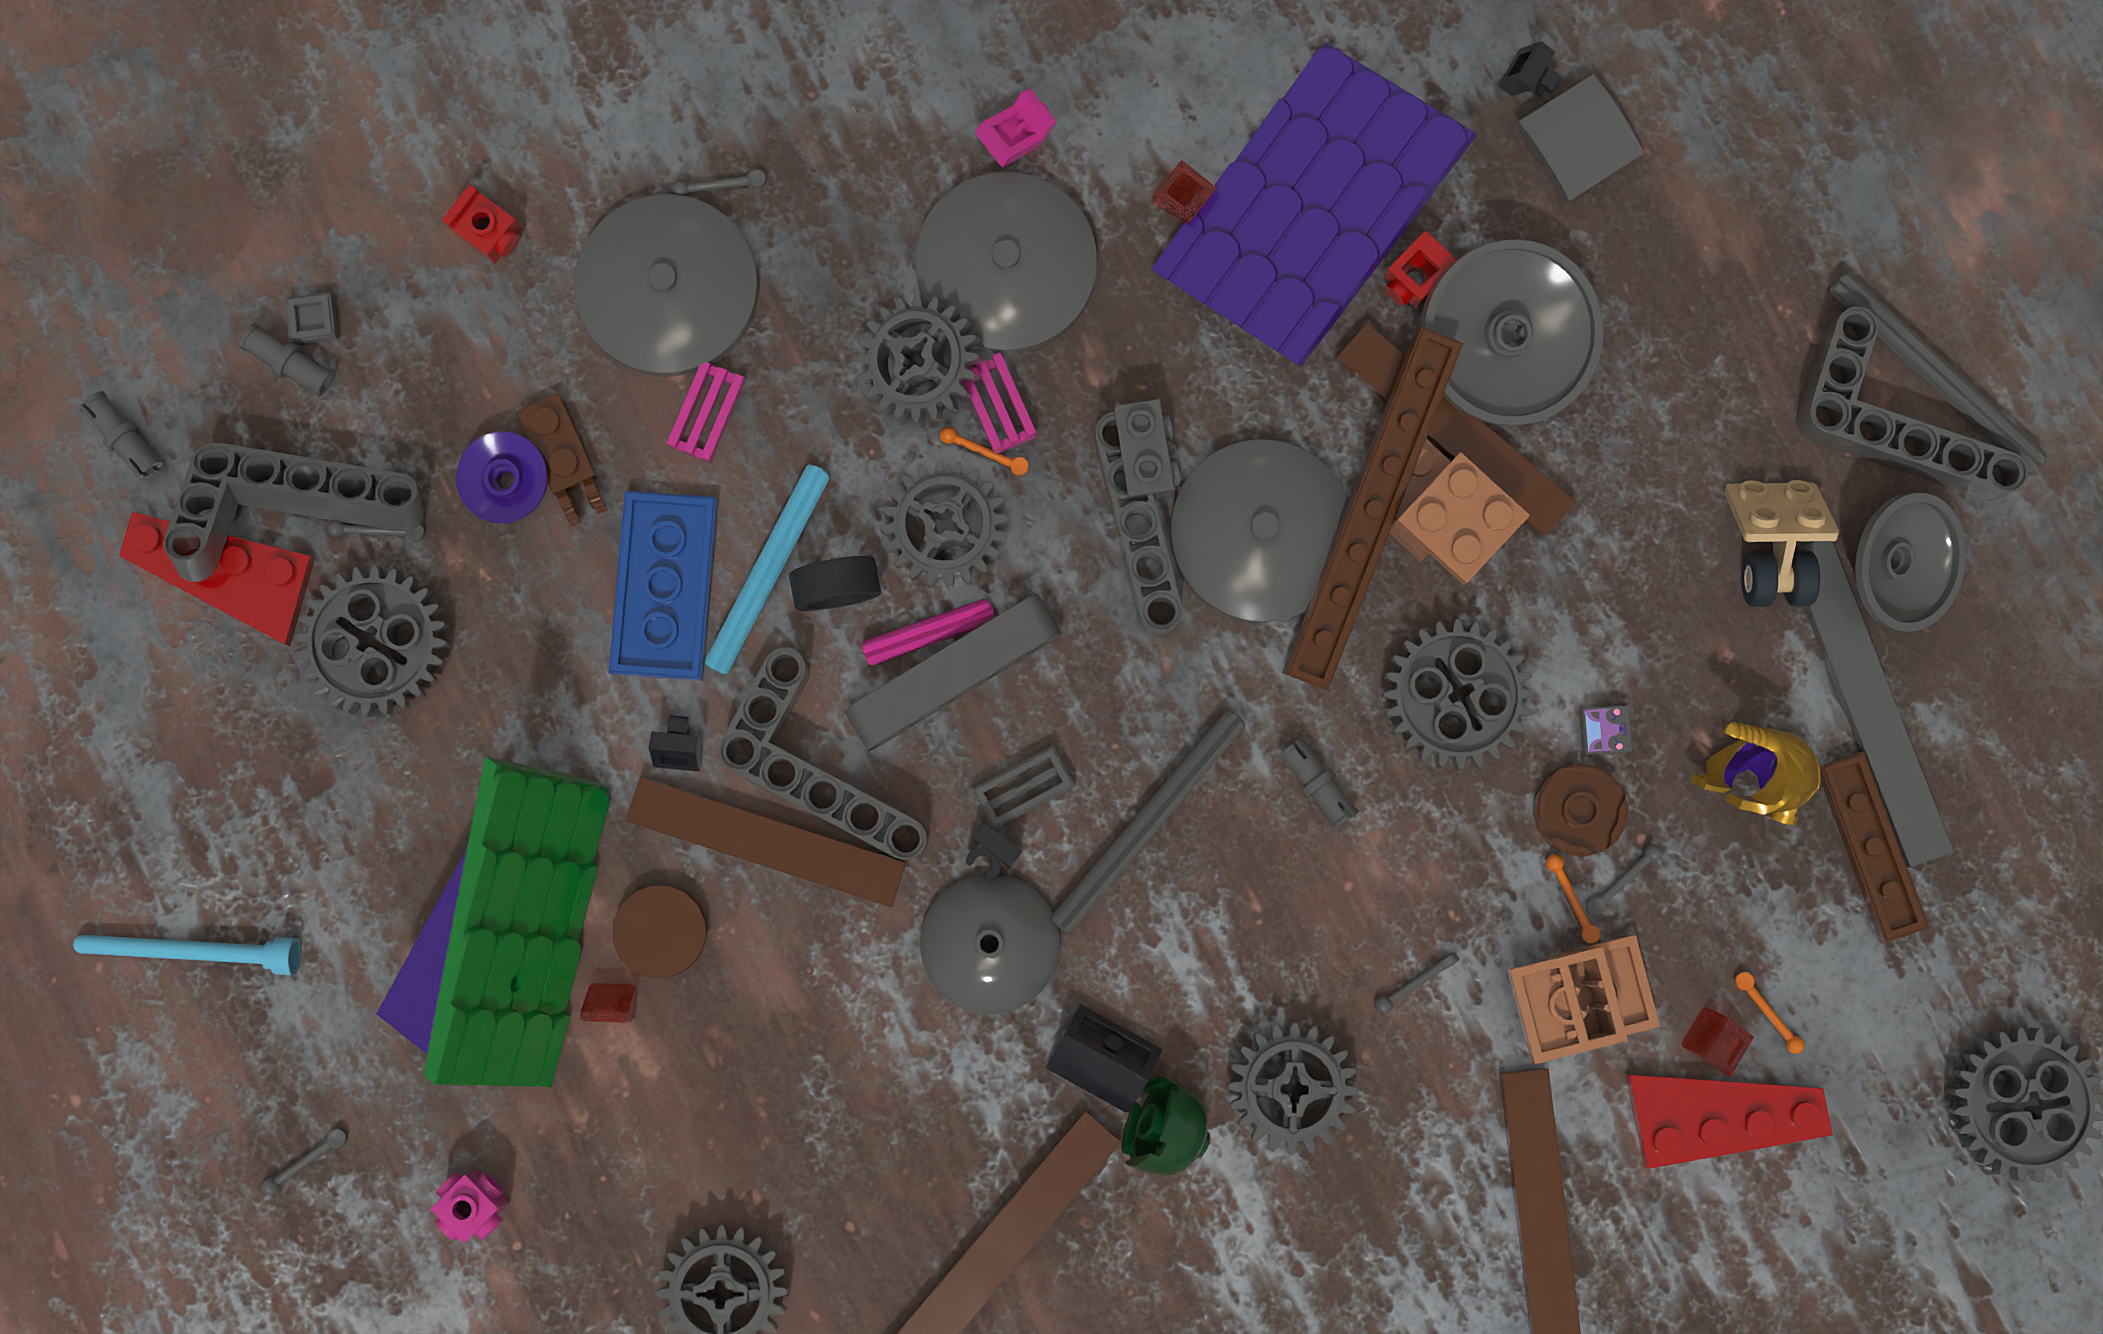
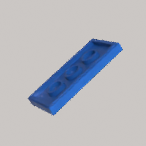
M625 490L609 674L703 681L719 501L717 497Z

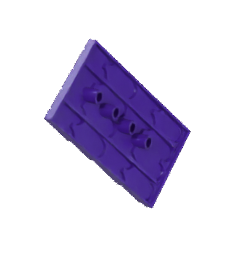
M1325 43L1313 55L1285 96L1278 100L1239 156L1226 168L1198 209L1190 214L1151 270L1206 304L1295 364L1303 365L1478 134L1330 44Z

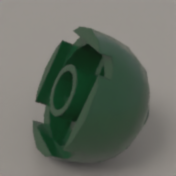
M1156 1077L1147 1083L1143 1091L1150 1094L1145 1099L1142 1109L1138 1103H1134L1129 1111L1123 1130L1121 1148L1122 1153L1130 1155V1160L1125 1161L1128 1166L1154 1175H1175L1192 1165L1197 1158L1202 1157L1206 1152L1210 1142L1208 1119L1205 1106L1192 1090L1167 1077Z

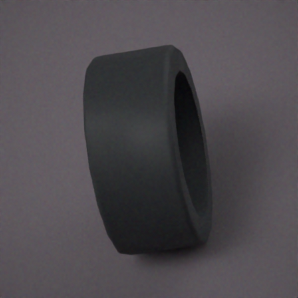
M850 556L820 561L796 568L789 573L794 607L797 611L834 609L865 602L881 595L876 561L871 556Z

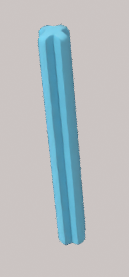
M809 464L802 473L705 659V664L709 668L721 674H727L731 669L829 481V474L822 468Z

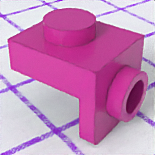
M1028 88L1020 93L1013 106L981 122L975 134L1003 168L1041 147L1055 126L1056 120L1051 115L1048 107Z

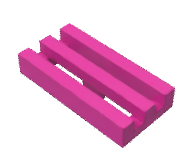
M1001 352L992 355L993 359L976 364L970 370L981 376L1008 438L999 440L974 382H965V387L972 394L970 400L994 454L1037 437L1035 428ZM992 371H998L1024 430L1020 433H1016L990 375Z
M708 362L701 364L666 444L673 449L711 463L746 382L745 377L732 374L721 367L712 366ZM708 377H714L687 443L682 441V438ZM724 382L729 383L731 386L703 450L697 448Z

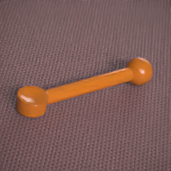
M950 426L944 427L940 431L939 436L943 443H956L1008 466L1015 476H1023L1028 471V462L1022 457L1012 459L1001 453L994 454L992 449L958 435L957 431Z
M1555 853L1549 855L1546 859V866L1550 871L1555 872L1582 927L1580 931L1581 939L1586 943H1596L1600 939V930L1590 924L1563 870L1564 860L1562 856Z
M1748 972L1738 973L1734 977L1735 987L1738 990L1746 991L1784 1037L1788 1051L1792 1054L1801 1053L1805 1048L1804 1040L1791 1033L1754 987V977Z

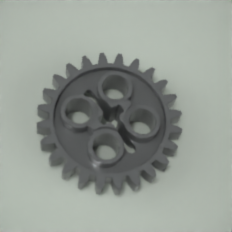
M377 565L372 566L369 578H367L362 569L354 567L352 573L353 581H349L345 576L337 573L335 575L336 589L333 590L323 584L319 586L324 596L321 603L312 599L306 601L315 612L312 617H298V620L309 628L308 633H300L294 636L295 640L307 644V649L295 656L298 660L311 663L301 673L303 677L308 679L319 678L312 688L314 693L321 695L330 690L326 701L327 704L336 707L344 700V712L354 714L361 703L362 714L367 717H373L378 705L383 714L390 716L393 713L394 701L402 708L409 709L411 708L408 697L410 693L421 698L426 697L425 690L421 686L424 680L435 684L439 682L437 677L431 672L433 666L445 667L447 665L446 661L436 655L437 650L447 649L451 646L450 643L438 638L439 633L449 629V624L434 620L444 609L438 604L426 605L433 595L430 590L424 588L415 593L419 582L417 579L409 576L401 584L402 573L392 568L385 578L383 569ZM372 598L375 602L373 616L368 620L360 621L358 617L359 605L364 600ZM345 618L359 629L375 635L378 641L405 656L407 663L401 665L387 654L371 648L368 642L341 627L338 623L339 619ZM405 623H412L414 627L413 639L408 644L399 646L396 641L398 628ZM346 637L349 642V651L344 658L335 660L332 655L333 644L338 639ZM385 662L388 667V676L383 683L374 685L370 679V672L377 663Z
M1455 619L1452 622L1450 632H1447L1444 625L1439 621L1433 625V637L1424 629L1416 632L1419 646L1408 640L1401 644L1403 651L1407 655L1406 658L1397 655L1391 657L1390 662L1399 671L1398 673L1392 672L1384 675L1383 679L1393 684L1394 690L1381 694V698L1394 701L1395 707L1385 712L1384 717H1398L1400 723L1391 733L1392 735L1406 732L1409 737L1403 748L1407 750L1418 744L1421 747L1419 761H1425L1433 753L1436 754V768H1443L1448 759L1452 758L1455 770L1460 771L1464 769L1466 758L1469 757L1471 764L1476 769L1483 766L1482 753H1485L1492 761L1500 759L1498 744L1508 750L1515 747V743L1509 735L1510 732L1520 735L1526 732L1527 729L1517 720L1518 717L1533 715L1531 709L1522 705V700L1535 696V692L1523 689L1521 684L1532 677V672H1518L1516 666L1525 657L1524 655L1509 657L1507 652L1512 646V640H1508L1499 646L1494 643L1497 629L1493 628L1483 637L1480 635V624L1478 621L1472 623L1467 632H1463L1460 619ZM1458 652H1467L1474 657L1476 670L1473 675H1464L1456 668L1455 657ZM1436 659H1440L1443 662L1446 674L1450 680H1447L1445 675L1437 669L1435 665ZM1427 675L1435 681L1437 692L1432 699L1423 698L1417 693L1415 689L1417 676ZM1453 687L1455 689L1464 687L1468 695L1463 697V703L1460 701L1452 703L1449 700L1448 695L1453 692ZM1489 691L1498 697L1500 709L1496 715H1488L1481 709L1479 698L1482 692ZM1466 709L1478 720L1481 725L1480 731H1475L1472 727ZM1445 714L1456 717L1460 723L1461 732L1456 739H1449L1440 731L1439 721Z
M2011 1027L2009 1037L2002 1031H1993V1045L1985 1040L1975 1041L1980 1055L1963 1053L1961 1056L1969 1068L1967 1071H1952V1074L1962 1081L1961 1087L1947 1088V1093L1959 1098V1104L1947 1108V1112L1961 1115L1962 1121L1952 1127V1131L1969 1135L1961 1145L1963 1150L1975 1151L1980 1149L1975 1159L1977 1164L1987 1166L1992 1163L1993 1174L2005 1176L2009 1171L2010 1178L2023 1182L2026 1175H2028L2031 1181L2041 1183L2044 1181L2045 1172L2050 1177L2062 1178L2061 1163L2068 1168L2077 1170L2079 1164L2074 1154L2080 1153L2091 1156L2093 1152L2085 1141L2088 1137L2102 1139L2103 1136L2092 1127L2093 1121H2103V1113L2095 1111V1104L2103 1102V1095L2093 1093L2092 1087L2102 1081V1077L2086 1075L2085 1073L2093 1061L2090 1058L2082 1057L2074 1059L2079 1049L2077 1044L2066 1043L2061 1046L2062 1035L2056 1033H2049L2044 1039V1031L2040 1028L2030 1027L2026 1035L2023 1028ZM2048 1066L2052 1070L2054 1077L2052 1085L2045 1090L2042 1087L2040 1077L2042 1071ZM2003 1071L2007 1078V1087L2005 1091L1998 1095L1994 1089L1993 1082L1996 1074ZM2063 1096L2067 1098L2065 1105L2028 1106L2024 1108V1111L2005 1108L1988 1112L1986 1109L1989 1103H2018L2029 1101V1098L2041 1100L2056 1099ZM2055 1114L2059 1119L2060 1128L2057 1134L2051 1137L2047 1131V1122ZM2009 1118L2013 1125V1134L2009 1140L2004 1142L2000 1136V1126L2004 1120Z

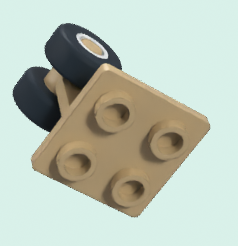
M1793 480L1788 483L1745 481L1739 484H1726L1724 494L1744 540L1748 542H1773V554L1769 551H1751L1744 559L1742 591L1746 603L1751 607H1768L1774 603L1777 593H1784L1787 602L1791 606L1813 605L1818 598L1820 590L1819 562L1812 551H1794L1796 541H1836L1839 534V529L1818 486L1815 483H1808L1802 480Z

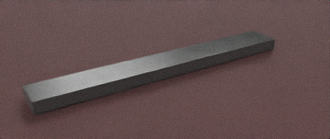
M1796 541L1794 551H1812L1818 559L1820 567L1818 598L1813 605L1804 606V609L1860 752L1864 751L1907 868L1953 853L1954 850L1833 541Z

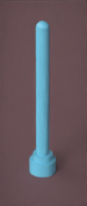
M79 935L73 941L74 950L81 954L263 964L265 969H271L273 974L295 975L301 961L300 940L294 937H276L274 941H267L265 945Z

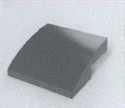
M1594 74L1585 76L1515 121L1535 161H1543L1563 201H1571L1644 154L1624 115Z

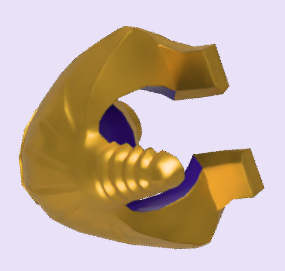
M1737 722L1729 723L1723 732L1741 740L1711 756L1706 761L1707 774L1693 773L1690 782L1704 790L1725 793L1732 789L1734 777L1738 773L1750 770L1756 776L1758 792L1752 796L1730 793L1726 795L1725 801L1741 810L1759 814L1769 813L1768 817L1775 821L1796 826L1799 817L1796 814L1798 807L1809 801L1819 789L1820 766L1816 754L1801 737L1793 733Z

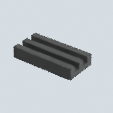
M1051 746L971 790L992 829L996 830L1074 788L1075 785L1054 746ZM1048 759L1051 760L1052 768L990 801L987 800L985 793ZM1059 775L1062 783L996 817L994 809Z

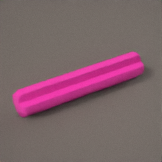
M981 599L865 640L861 643L862 651L867 663L875 665L975 630L995 618V614L988 599Z

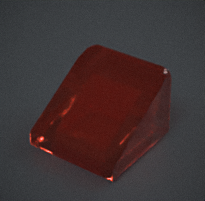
M1181 160L1153 194L1151 202L1158 208L1189 224L1216 191L1217 187Z
M591 984L580 1011V1019H583L585 1022H631L635 1019L636 986L632 984Z
M1704 1007L1693 1022L1681 1045L1690 1053L1731 1077L1754 1037L1727 1016Z

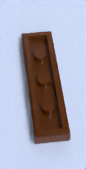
M1864 751L1820 765L1821 784L1880 943H1887L1929 928Z

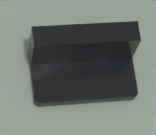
M1080 1004L1064 1036L1050 1058L1047 1069L1123 1112H1129L1149 1081L1163 1049Z

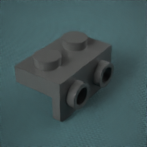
M1160 399L1117 405L1114 414L1127 495L1131 498L1154 495L1155 502L1170 500L1174 492V486L1180 485V474L1177 459H1169L1167 441L1173 440L1169 413L1162 414Z

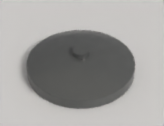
M994 172L971 178L959 184L936 203L924 221L919 233L915 253V270L921 296L927 302V307L933 297H937L944 301V310L950 305L960 310L956 321L967 318L973 323L965 336L975 335L981 339V343L974 347L975 349L990 353L1015 354L1038 349L1051 343L1068 331L1079 319L1089 303L1094 289L1097 271V250L1092 229L1077 204L1064 191L1048 181L1033 175L1018 172Z
M659 194L639 198L622 205L606 216L594 228L583 245L577 261L574 292L579 315L584 326L598 346L609 357L639 373L651 376L673 377L697 372L699 366L706 362L713 365L733 350L745 335L754 317L758 302L759 279L756 263L746 239L725 214L695 198L683 195Z
M1496 241L1481 245L1458 257L1440 274L1433 284L1424 303L1420 326L1464 343L1443 397L1465 415L1494 425L1532 424L1554 416L1565 409L1588 385L1599 363L1602 352L1603 317L1600 303L1590 281L1583 271L1567 256L1554 248L1534 241Z
M1267 439L1242 441L1226 446L1207 457L1191 472L1177 496L1170 524L1171 548L1176 566L1187 586L1202 602L1229 618L1248 623L1264 624L1298 617L1306 613L1349 502L1348 495L1337 476L1324 462L1298 446Z

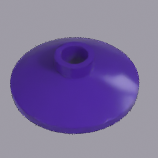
M512 432L489 433L475 440L463 453L456 473L457 490L463 504L478 518L496 524L517 522L531 514L541 503L548 484L547 465L540 450L525 437ZM511 472L514 476L513 484L508 488H503L500 482L503 474Z

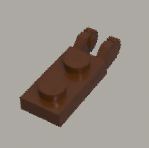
M557 393L516 411L528 439L540 450L545 459L549 487L553 495L558 498L570 525L574 526L580 523L581 514L577 505L573 502L569 491L584 485L588 494L587 498L592 509L597 514L607 511V506L595 481L598 477L562 396Z

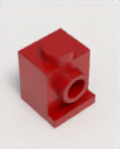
M470 184L442 219V222L454 235L494 264H496L501 256H508L516 248L520 240L519 233L522 227L516 219L479 193ZM486 217L490 218L489 226L486 229L478 230Z
M1425 230L1387 269L1383 277L1388 283L1385 291L1398 305L1404 307L1409 303L1416 309L1427 298L1429 291L1440 274L1456 258ZM1412 271L1418 272L1422 277V283H1415L1407 273Z

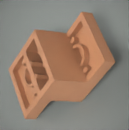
M1426 439L1390 534L1420 562L1430 554L1462 585H1466L1530 515L1463 453L1460 452L1451 462Z
M1628 935L1541 957L1542 961L1507 969L1529 1056L1533 1064L1628 1041L1627 1035L1661 1027L1636 935Z

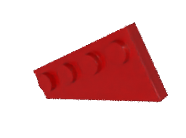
M135 512L131 513L119 554L120 557L284 645L291 646L313 568L314 557L228 536L215 572L205 580L190 582L182 579L177 574L163 546L170 521ZM198 549L190 550L184 556L192 555Z
M1625 1074L1643 1166L1647 1169L1833 1135L1823 1088Z

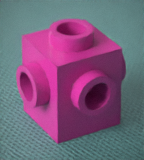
M476 1169L465 1174L463 1177L456 1172L436 1191V1194L441 1199L430 1210L438 1217L435 1223L440 1231L453 1241L459 1238L464 1244L476 1236L482 1241L489 1236L503 1221L498 1214L510 1202L503 1196L504 1190L502 1186L486 1172L481 1173ZM460 1200L467 1201L471 1205L472 1211L470 1216L458 1204Z

